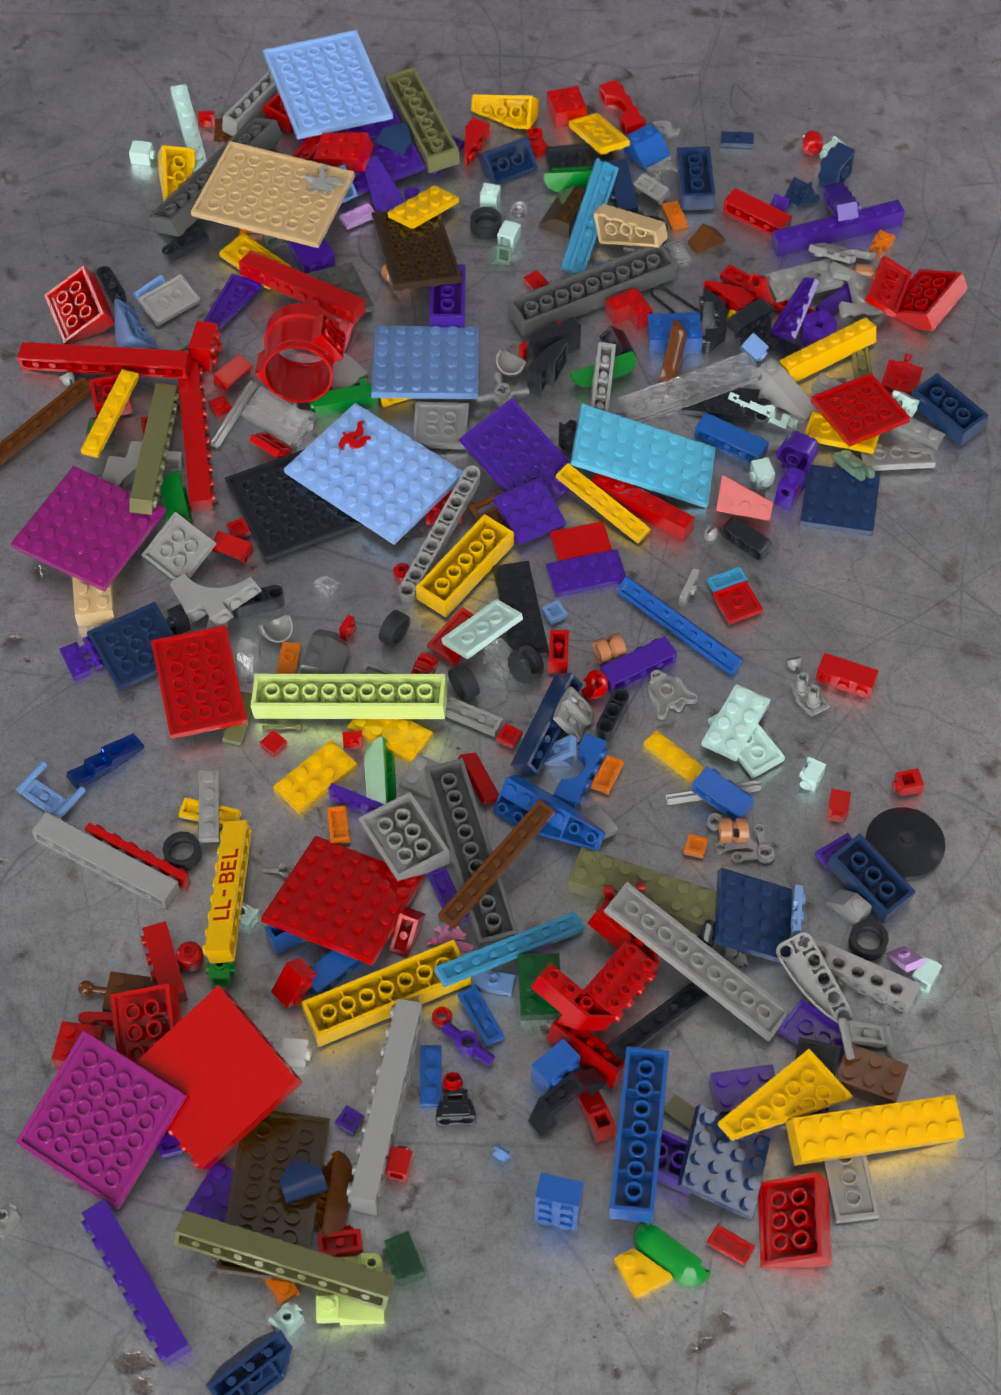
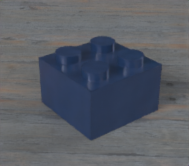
M840 142L831 147L828 155L823 157L820 162L821 170L818 174V186L823 188V185L843 182L844 184L852 174L856 150Z

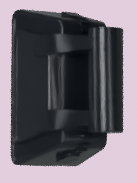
M468 1089L443 1090V1100L439 1101L436 1110L437 1126L476 1124L475 1107L472 1100L467 1099ZM449 1098H462V1099L449 1100Z

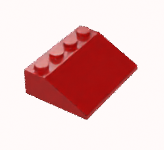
M84 265L44 295L64 344H70L103 333L115 324V319L96 275Z
M919 269L910 279L899 310L894 318L918 330L933 331L967 291L968 288L963 273Z
M167 983L110 994L116 1051L134 1062L182 1019L178 985Z
M819 1172L761 1181L758 1195L761 1267L815 1268L832 1265L828 1180Z

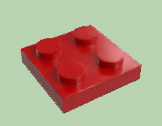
M747 581L729 586L712 594L728 625L763 612L761 604Z

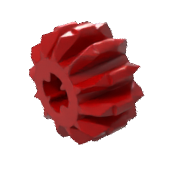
M422 652L417 660H415L411 674H435L439 663L438 658L430 653Z

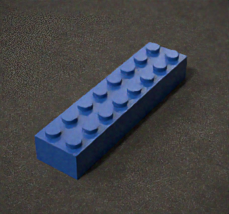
M626 1047L609 1208L610 1219L653 1223L669 1051Z

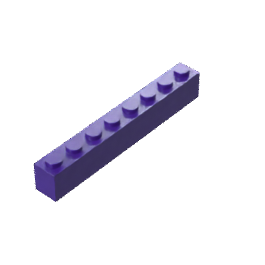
M899 200L862 208L858 212L859 218L838 221L835 216L783 228L773 231L771 246L777 257L807 250L810 244L821 242L831 244L878 232L880 229L886 230L902 226L905 210Z
M104 1199L83 1211L84 1220L81 1223L87 1233L91 1231L95 1237L91 1240L97 1251L100 1249L103 1251L105 1256L101 1258L107 1269L112 1267L115 1274L112 1277L118 1287L122 1285L126 1291L122 1295L127 1304L134 1305L136 1310L133 1311V1314L138 1323L143 1322L147 1329L143 1331L149 1342L154 1340L157 1346L154 1351L159 1360L165 1359L167 1365L191 1352L189 1343L106 1200Z

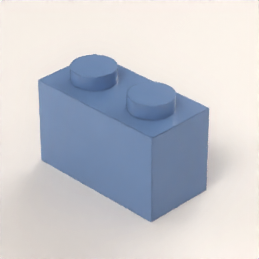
M753 333L739 350L755 363L757 360L761 362L768 354L766 350L769 347Z

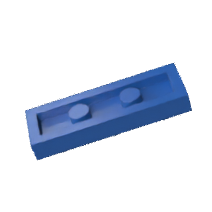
M476 985L457 994V998L486 1048L505 1039V1035Z
M420 1045V1106L438 1107L439 1101L442 1100L441 1045Z

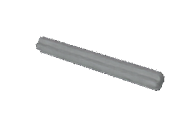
M248 381L210 441L211 447L219 448L257 389L255 381Z
M758 779L735 783L737 788L743 792L749 793L761 790V782ZM691 790L665 795L667 805L703 800Z

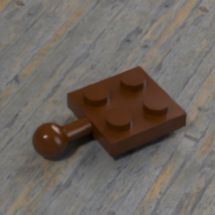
M111 971L107 987L94 986L91 981L85 980L79 984L78 992L83 997H89L92 994L105 995L102 1012H112L110 994L150 987L152 979L148 976Z

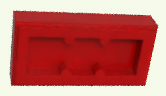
M538 270L523 277V282L532 291L550 284Z
M719 1224L715 1226L706 1242L708 1246L743 1266L746 1265L756 1247Z

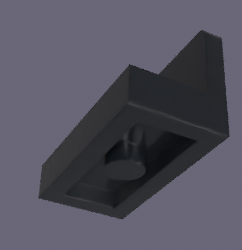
M610 325L599 336L603 343L616 344L615 357L630 351L634 352L623 330Z

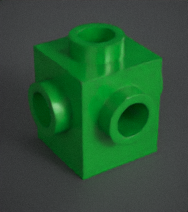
M233 962L207 963L206 975H209L210 985L215 987L218 985L221 987H231L232 976H236L237 965Z

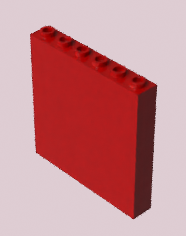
M219 985L135 1062L187 1095L167 1132L179 1140L178 1145L185 1153L188 1152L193 1159L191 1161L194 1166L204 1170H210L303 1083L229 992Z

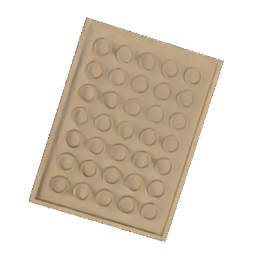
M229 141L194 204L191 215L319 248L355 178V172L328 165V169L323 170L326 178L333 176L340 178L344 182V186L334 185V191L327 192L326 194H323V191L318 189L319 193L314 192L315 188L309 191L307 185L312 184L307 182L304 176L312 175L317 178L320 175L319 168L324 164Z

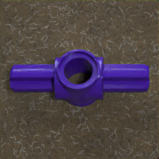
M450 1022L444 1024L441 1030L442 1033L455 1041L454 1045L459 1048L462 1055L471 1058L475 1056L487 1066L494 1062L495 1055L482 1046V1042L478 1040L474 1032L461 1031ZM470 1041L473 1045L465 1046L464 1043Z

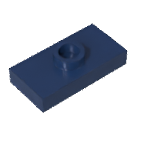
M721 131V147L753 148L754 132Z

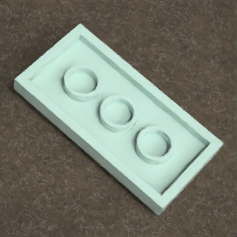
M496 599L441 638L442 644L464 658L469 659L523 619L522 613Z
M736 684L703 738L701 746L737 761L770 705L771 699Z
M718 713L708 718V723L710 726L714 722ZM758 724L737 760L753 779L783 762L785 756Z

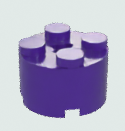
M825 309L805 315L800 337L802 344L807 347L837 331L836 319Z
M794 430L787 435L777 450L776 458L781 461V466L785 470L792 466L806 472L818 455V442L815 438Z

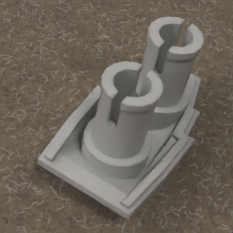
M800 672V675L798 673L796 676L797 680L790 683L793 691L792 694L795 697L794 700L811 717L831 707L820 692V687L815 684H808L809 675L807 673Z

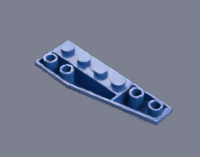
M519 775L506 777L493 808V813L517 825L540 799L555 810V815L541 829L538 835L595 851L599 850L606 833L592 821L562 800Z

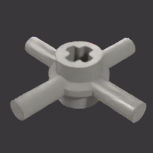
M497 372L494 374L497 385L493 392L480 394L476 400L477 402L494 400L498 406H502L515 396L528 395L529 388L512 390L508 384L503 383L501 373Z

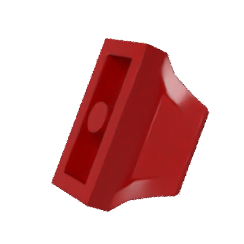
M345 1225L342 1231L332 1232L331 1236L317 1234L318 1250L326 1255L338 1258L353 1257L363 1253L361 1228L354 1229L351 1225Z

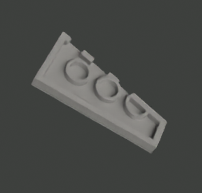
M877 444L874 454L859 451L862 462L867 466L870 465L874 471L935 468L936 464L933 450L918 448L903 450L899 446L885 448L881 447V444Z

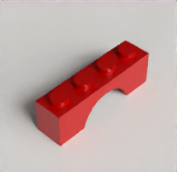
M617 79L599 85V98L604 106L619 109L624 113L620 116L619 128L624 136L646 126L645 118L640 115L637 106H634L631 97L626 94L623 85H620Z

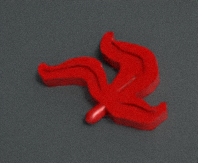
M364 421L357 423L355 432H350L349 434H346V432L342 433L343 437L338 444L341 450H344L346 444L353 450L365 446L367 440H371L370 436H363L362 425H364Z

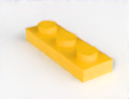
M184 797L178 813L179 818L199 822V800ZM219 805V827L223 828V822L239 821L242 814L241 810Z

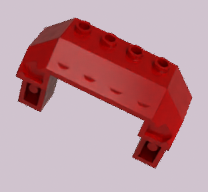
M607 899L587 924L618 950L584 990L552 963L545 968L531 986L534 991L563 1014L557 1023L575 1030L605 1031L613 1021L617 1023L625 1014L622 1012L624 1007L628 1010L636 1001L633 998L636 994L639 997L646 989L644 983L648 982L650 984L657 976L654 972L659 967L657 953L604 912L610 903Z

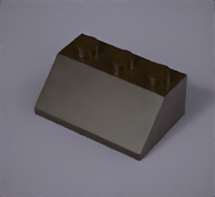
M574 185L560 191L538 227L569 238L585 188Z

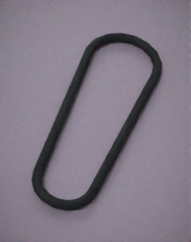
M657 285L651 289V295L656 300H658L662 305H664L667 309H669L672 313L676 312L653 294L654 289L662 288L674 297H676L677 299L681 300L682 302L696 310L697 312H700V319L702 321L703 314L698 308L694 307L693 305H691L678 295L674 294L667 288Z

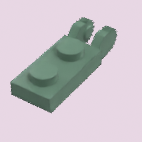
M842 450L833 453V460L860 481L866 477L869 479L875 477L874 469L870 465L867 466L851 451Z

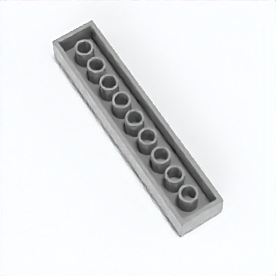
M397 999L396 1006L392 1005L391 1025H387L385 1033L387 1042L386 1044L383 1043L381 1049L382 1063L377 1065V1083H373L371 1091L373 1099L367 1106L368 1122L363 1123V1142L358 1143V1162H354L352 1168V1175H354L353 1183L349 1182L347 1188L348 1203H351L352 1211L374 1216L378 1215L386 1181V1166L391 1147L395 1143L423 1024L422 1003Z

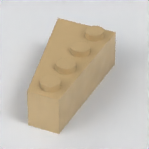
M602 204L593 213L600 244L659 247L668 238L665 222L606 204Z

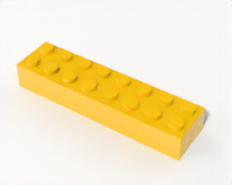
M451 940L302 1001L303 1014L318 1047L390 1018L392 1005L396 1006L397 999L424 1004L470 985L471 977L444 987L434 971L436 966L462 956L455 941Z
M955 1094L796 1117L786 1122L794 1166L956 1142L965 1137Z

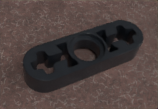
M108 266L99 267L96 271L98 281L111 302L114 304V300L117 298L126 303V292L111 268ZM109 284H116L113 288L107 287Z

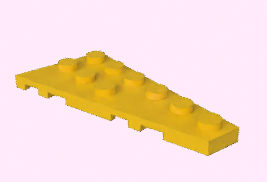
M808 1049L720 1120L717 1125L733 1141L788 1122L792 1118L802 1117L851 1100L853 1096L814 1053Z

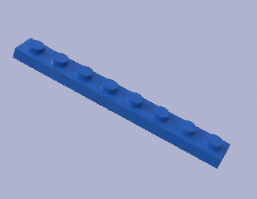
M625 576L617 590L620 595L731 676L737 673L744 661L743 658L630 576Z

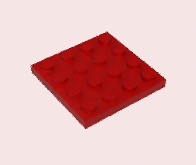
M872 373L811 396L810 402L848 447L910 422V416Z

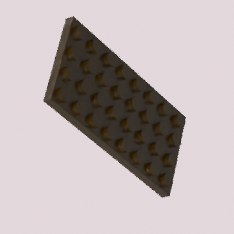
M388 211L371 213L393 290L401 291L409 288L419 289L427 286L436 287L444 284L462 283V276L440 214L411 229L389 218Z
M272 1111L239 1142L225 1223L310 1249L318 1194L286 1204L279 1182L292 1158L302 1160L322 1170L330 1118ZM218 1259L217 1273L293 1282Z

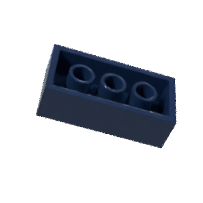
M710 146L677 147L676 170L681 209H714L715 186Z
M936 373L912 390L911 396L920 401L917 411L960 447L986 428L989 415L940 374Z
M860 833L833 854L827 864V867L851 892L858 893L872 905L871 913L881 924L909 903L916 892Z

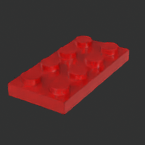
M883 255L864 301L894 318L899 310L912 272Z

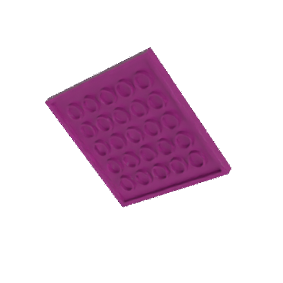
M73 466L10 544L13 549L105 592L165 515L166 509L157 504V508L153 507L152 515L130 512V491Z
M83 1030L16 1140V1143L102 1200L105 1199L114 1208L120 1209L187 1095Z

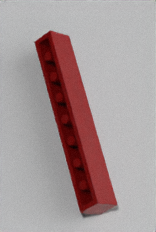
M250 250L239 261L240 275L301 302L318 306L344 321L355 324L365 313V299Z

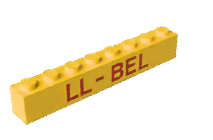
M247 820L223 822V829L220 830L221 842L220 846L217 847L218 862H215L213 894L210 895L211 910L208 911L209 924L205 929L206 943L203 944V953L207 956L210 964L234 962L252 835Z

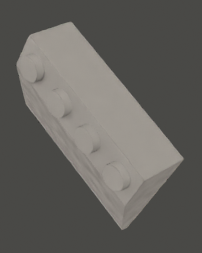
M411 792L358 818L397 881L430 873L450 863L449 849Z

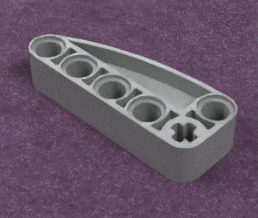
M802 932L780 943L776 949L777 956L803 994L819 1010L838 1023L839 1013L842 1010H847L850 1013L849 1020L853 1021L854 1013L814 938L810 934ZM802 937L810 939L806 948L799 944L802 942ZM784 946H790L792 950L791 955L787 958L781 955V949ZM818 955L820 963L817 966H811L809 964L810 956ZM822 973H827L830 976V981L826 985H822L819 982V976ZM834 991L840 995L839 1002L835 1004L829 1001V994Z

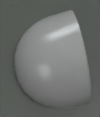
M503 349L499 350L496 358L498 369L507 376L520 374L528 364L525 360Z
M286 614L268 623L260 624L258 628L267 640L281 643L290 638L293 632V623L289 614Z

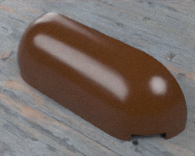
M675 319L672 322L657 388H665L671 385L678 377L687 333L684 326Z
M339 1150L331 1154L333 1157L327 1165L323 1164L322 1173L328 1190L318 1193L314 1225H316L318 1232L327 1236H331L332 1232L342 1231L345 1227L349 1207L347 1188L349 1182L353 1183L352 1164L349 1158Z

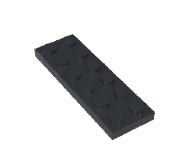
M529 561L492 566L499 601L522 613L523 617L520 622L506 631L510 653L521 646H530L539 652L541 657L549 656Z

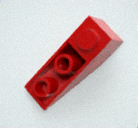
M474 117L465 127V167L474 161L478 151L482 150L484 143L491 137L490 124Z
M710 280L704 281L703 289H708L725 302V309L728 311L735 310L738 312L756 301V296L744 288Z
M586 1091L579 1095L577 1099L595 1143L615 1137L616 1125L600 1092L598 1091L592 1097Z

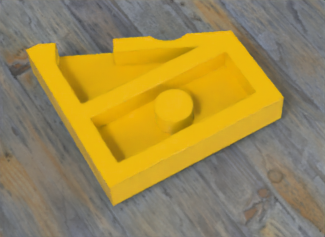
M634 1248L614 1257V1262L634 1298L672 1280V1275Z

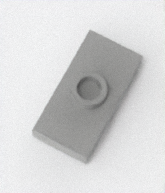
M693 568L679 595L678 605L681 608H686L691 595L694 596L697 591L698 569Z

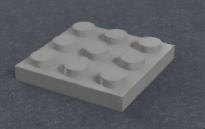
M416 401L413 440L426 448L466 450L459 439L467 433L469 403Z
M174 512L142 553V556L172 580H175L184 573L191 578L217 543L178 513Z

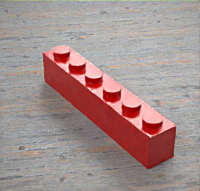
M598 473L592 479L595 485L634 516L682 542L693 531L694 516L635 485Z

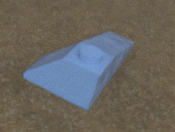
M116 298L114 300L117 347L159 349L154 337L148 336L146 333L148 330L146 326L138 321L139 316L131 305Z

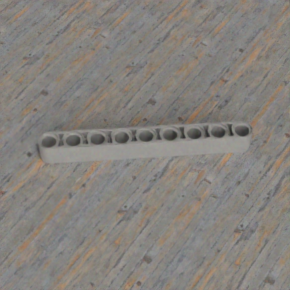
M470 465L463 471L401 582L399 598L403 604L411 605L417 599L416 586L434 568L464 514L467 505L479 487L480 469L477 466Z

